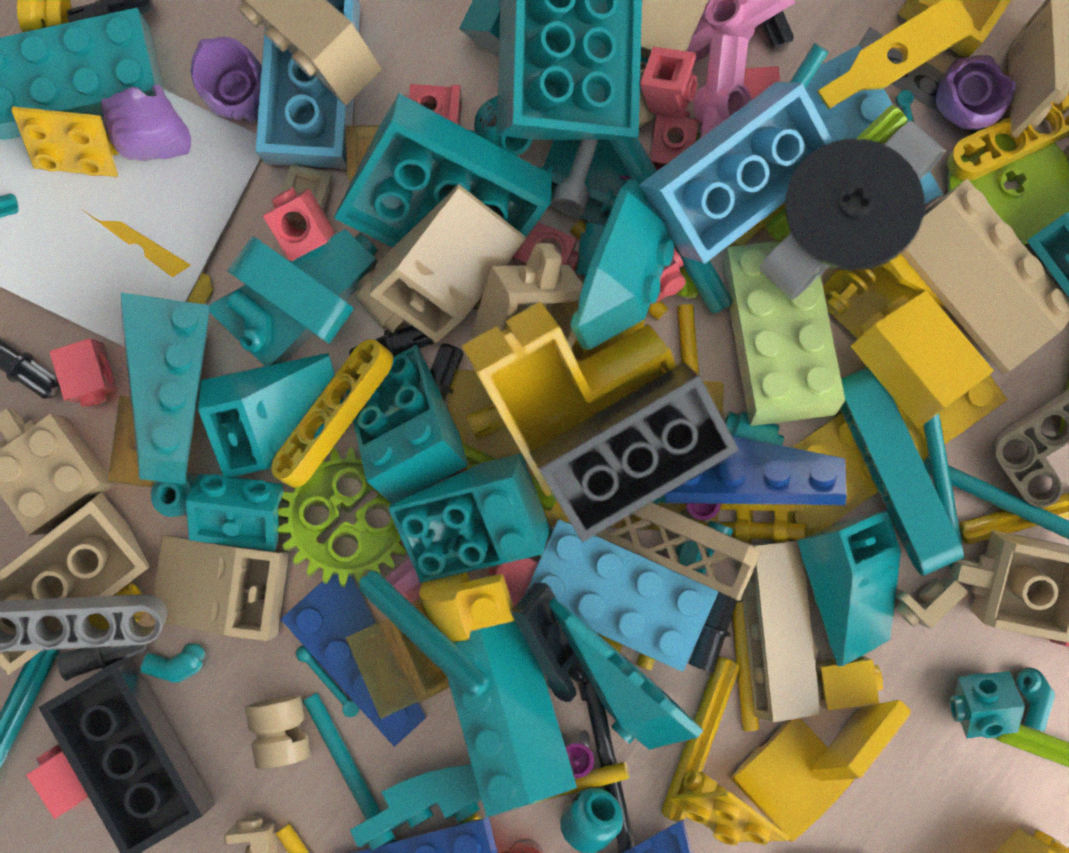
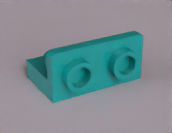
M199 474L185 500L189 540L275 552L279 542L277 530L278 505L283 495V485L263 480L225 477L218 474Z

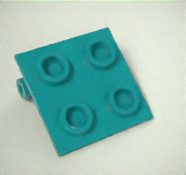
M554 140L543 167H540L541 170L552 175L551 201L556 186L569 177L580 140ZM598 140L584 183L587 186L586 192L589 194V199L584 214L578 216V218L588 222L607 223L618 193L627 182V180L620 179L619 176H630L609 140Z

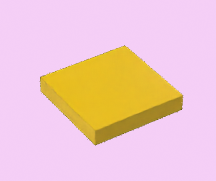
M901 700L859 707L810 771L820 781L862 778L911 715L910 712L912 710Z

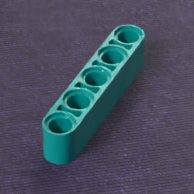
M868 367L841 378L845 401L840 410L916 571L921 576H925L964 558L961 543L893 397Z

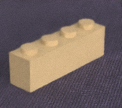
M797 540L779 543L773 541L748 544L761 551L742 595L754 715L757 718L771 722L821 715L819 702L822 699V688L817 679L815 666L817 643L812 635L810 619L813 603L810 594L807 592V570L801 559ZM738 561V568L740 570L742 563Z

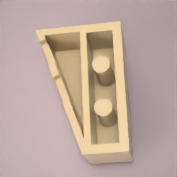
M240 0L242 4L237 8L239 12L255 28L262 24L266 28L264 31L265 35L282 52L288 49L293 54L291 57L296 64L310 77L314 75L345 106L382 70L353 23L326 0Z

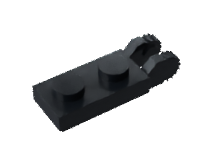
M535 582L510 612L547 678L546 683L552 690L551 692L554 693L557 699L570 703L577 695L576 687L573 686L572 680L581 684L587 682L588 677L549 606L551 600L556 598L547 583Z

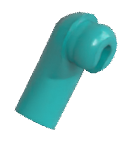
M1031 667L1024 668L1016 677L1017 686L1029 703L1023 725L1045 732L1055 699V692L1039 670Z

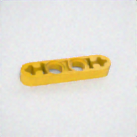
M1069 93L1059 105L1054 102L1050 103L1052 105L1051 109L1044 119L1050 123L1052 133L1040 134L1029 124L1016 138L1011 135V119L1009 117L960 140L947 158L949 172L959 180L964 181L968 179L972 181L1068 137L1069 115L1064 120L1063 114L1069 109ZM998 134L1011 136L1015 141L1016 149L1013 151L1000 149L995 142V136ZM984 149L985 154H982L975 164L971 161L964 163L961 160L963 154L967 157H972Z
M367 339L361 342L353 350L275 455L271 465V471L275 478L293 488L304 485L311 478L389 373L393 364V354L390 350L374 339ZM351 388L348 397L340 404L343 394ZM325 423L322 432L314 439L317 429Z

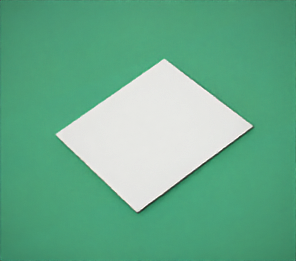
M166 90L164 92L167 99L170 100L175 112L189 129L191 135L190 152L186 155L169 159L160 158L147 161L129 160L122 157L120 153L118 156L113 155L118 172L117 177L90 176L81 173L50 172L43 169H34L21 136L7 140L0 139V196L14 194L19 205V212L0 218V287L123 347L125 345L121 321L120 292L187 302L261 161L260 156L255 152L256 133ZM101 118L105 132L108 133L105 127L104 118ZM90 215L100 221L123 222L191 266L172 278L144 257V250L140 245H128Z

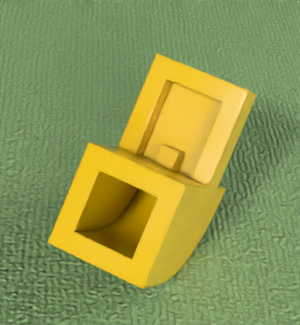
M467 572L422 582L419 595L428 620L451 641L468 640L472 630L514 621L510 612L514 606L503 574L470 581Z

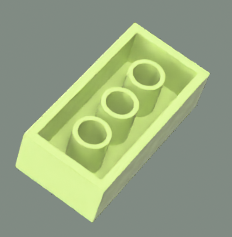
M778 241L727 247L722 266L725 286L732 297V304L729 306L750 426L834 416L845 401L821 275L798 297L790 300L759 271V267L765 258L781 243Z

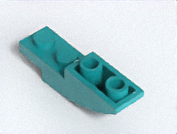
M472 764L427 772L382 791L389 808L350 829V832L358 847L369 844L371 850H374L394 839L395 836L392 830L408 822L410 828H413L433 817L434 814L431 808L437 805L446 820L454 816L457 822H460L481 810L478 802L481 801V796Z

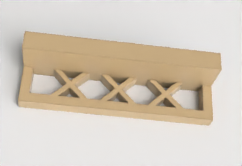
M652 502L625 517L626 527L612 533L603 530L596 534L598 537L739 601L761 554V551L744 542ZM632 514L643 520L634 523ZM651 524L658 525L664 543L650 549L644 548L637 530ZM669 531L676 533L680 536L671 539ZM630 534L633 542L621 537ZM692 540L697 543L703 560L685 567L680 564L674 547ZM707 548L719 553L710 557ZM667 550L670 559L659 555V553ZM729 557L742 563L732 587L718 581L713 567L714 563ZM706 567L708 576L697 572V570Z

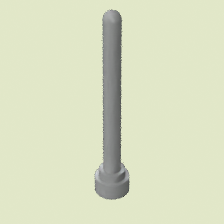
M580 140L569 177L556 186L551 201V206L559 213L572 217L584 214L589 199V194L586 192L587 186L584 183L598 140Z

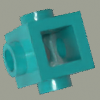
M1010 671L988 674L973 673L968 676L958 677L955 695L950 696L949 699L952 718L955 722L961 723L966 739L975 737L995 738L1002 734L1017 733L1019 731L1025 706Z

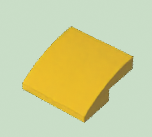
M801 718L786 720L764 746L757 747L730 778L773 825L790 837L789 842L795 841L811 827L855 780L820 781L810 771L828 747Z

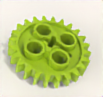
M353 447L349 448L346 458L340 459L335 448L331 449V461L325 462L323 460L304 485L293 488V493L283 492L281 500L289 504V507L278 509V517L288 520V523L281 525L277 530L279 535L292 536L283 544V548L285 551L298 549L299 552L295 555L293 564L297 566L307 560L309 562L306 572L308 577H311L320 569L323 571V584L327 585L334 574L339 575L340 586L345 587L348 576L354 575L356 582L360 586L359 581L364 576V573L373 570L380 573L378 566L381 564L393 570L395 564L391 558L392 554L405 557L407 551L399 543L402 539L388 509L392 503L366 481L362 459L355 458ZM345 478H353L360 483L361 490L358 494L347 497L339 493L337 485ZM375 491L377 493L373 500L367 502L356 511V523L354 525L346 521L324 543L317 542V538L321 534L327 532L339 522V510L343 509L347 513L351 512L369 492ZM312 506H322L328 511L329 516L323 524L311 525L304 518L305 512ZM373 509L384 510L388 514L390 522L383 528H372L365 520L367 513ZM341 537L352 538L357 543V551L350 557L338 556L333 550L336 540Z

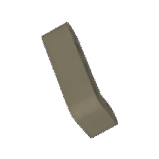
M1069 389L1003 430L994 442V451L999 464L1023 498L1029 504L1036 507L1051 506L1059 500L1062 494V483L1046 457L1069 444ZM1051 415H1058L1065 419L1064 430L1056 436H1048L1041 432L1043 420ZM1013 439L1024 441L1027 444L1025 455L1019 459L1007 458L1003 454V447L1008 441ZM1037 475H1045L1052 479V486L1046 493L1034 494L1028 490L1029 481Z

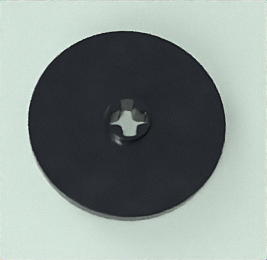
M865 139L839 140L813 151L800 163L792 175L785 200L787 223L800 247L811 257L827 266L850 271L876 268L902 254L918 233L925 209L923 187L911 164L892 148ZM852 196L861 198L860 205L863 207H859L857 213L848 211L849 204L846 202H849Z

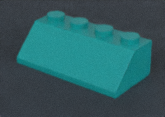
M515 620L472 630L468 640L452 641L489 677L488 688L477 698H472L447 676L486 818L577 788L544 672Z

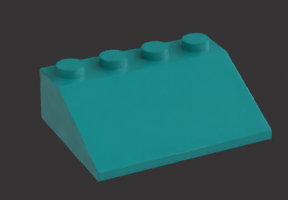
M500 0L497 136L534 140H635L639 138L642 0Z
M398 93L379 125L335 213L334 219L393 248L459 184L527 237L550 205L552 175Z

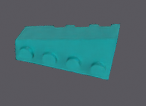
M120 292L121 321L139 479L185 484L208 334L210 305Z

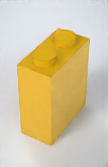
M926 290L912 300L907 295L899 298L885 310L888 314L886 317L881 312L876 313L860 326L859 329L864 334L851 345V348L917 428H920L994 371Z

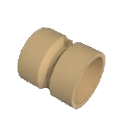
M301 695L268 699L245 707L248 729L257 736V739L251 744L255 768H275L297 763L311 757L308 732L300 729V724L305 720Z

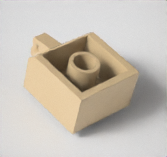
M551 243L535 244L526 266L491 267L470 335L472 340L498 326L501 332L508 328L506 320L541 301L560 327L570 350H572L576 336L570 324L574 313L577 312L583 284L570 265H561L562 258L555 251V247Z
M7 408L0 413V431L5 438L0 442L2 447L0 449V496L28 535L47 534L100 492L104 494L116 485L76 427L65 416L49 414L38 423L32 420L26 423L14 409L10 410Z
M992 530L986 555H981L979 563L961 559L953 562L950 575L958 582L973 585L972 592L975 594L971 612L983 624L998 629L1069 643V545Z

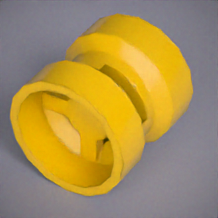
M17 0V17L22 32L69 23L67 9L72 8L71 0Z

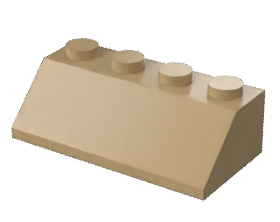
M968 179L945 194L924 212L919 231L909 247L902 253V256L1003 375L1014 369L1061 332L1069 322V297L1065 291L1060 289L1043 269L1041 262L1032 256L1016 237L1013 229L999 217L989 205L985 196Z
M100 492L0 569V601L113 596L148 569L149 564L129 524ZM50 615L44 616V624L48 629L52 631L63 630L62 622L58 618ZM0 618V628L2 631L11 634L16 633L15 624L11 620ZM41 650L0 652V666L10 675Z

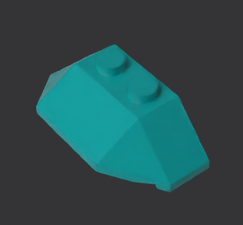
M628 179L618 193L590 263L580 293L579 307L577 312L574 313L570 324L578 342L584 349L590 350L646 318L650 304L655 303L658 299L660 278L664 267L669 266L673 259L674 242L670 240L662 218L649 202L640 184L635 179Z

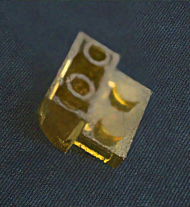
M423 603L415 605V607L428 619ZM388 618L346 637L380 719L450 688L447 675Z

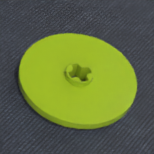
M1007 134L995 136V142L1000 149L1004 151L1016 149L1015 141L1011 136ZM1056 143L970 181L985 196L987 202L999 217L1013 229L1016 237L1024 246L1030 245L1027 242L1028 239L1063 214L1069 212V163L1066 155ZM984 149L972 157H967L963 154L961 160L964 163L971 161L975 164L978 158L985 154ZM948 172L947 187L948 192H950L963 181L955 178ZM1006 181H1016L1019 187L1016 190L1010 189L1007 191L1003 184Z

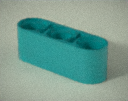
M254 236L249 239L227 270V272L328 344L331 343L355 309Z

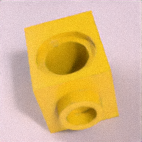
M863 655L842 667L837 666L835 659L815 661L817 679L822 688V699L819 703L826 710L880 703L878 691L883 690V677L879 665H874L873 659Z

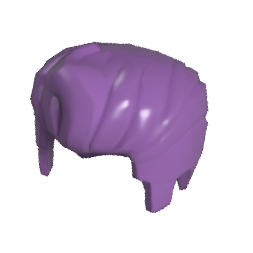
M217 37L200 40L192 57L190 73L193 85L202 100L218 116L233 117L235 120H241L244 117L248 122L258 121L261 63L245 45L234 38Z
M990 55L960 58L953 62L943 75L936 93V106L947 120L962 129H983L995 124L1004 115L1015 92L1016 81H1011L1009 76H1005L1003 71L1000 70V66L995 63V59Z
M160 85L152 87L155 96L145 95L137 87H131L120 93H115L110 98L101 100L104 123L111 143L116 151L126 159L140 161L160 158L169 159L186 155L190 152L191 135L189 129L175 112Z

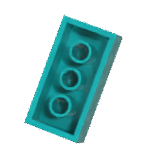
M128 9L1 37L0 139L7 140L21 136L11 110L12 107L98 115L103 118L101 100L110 98L115 93H120L131 87H137L145 95L155 96L152 89L154 85H160L164 92L151 29L139 9Z

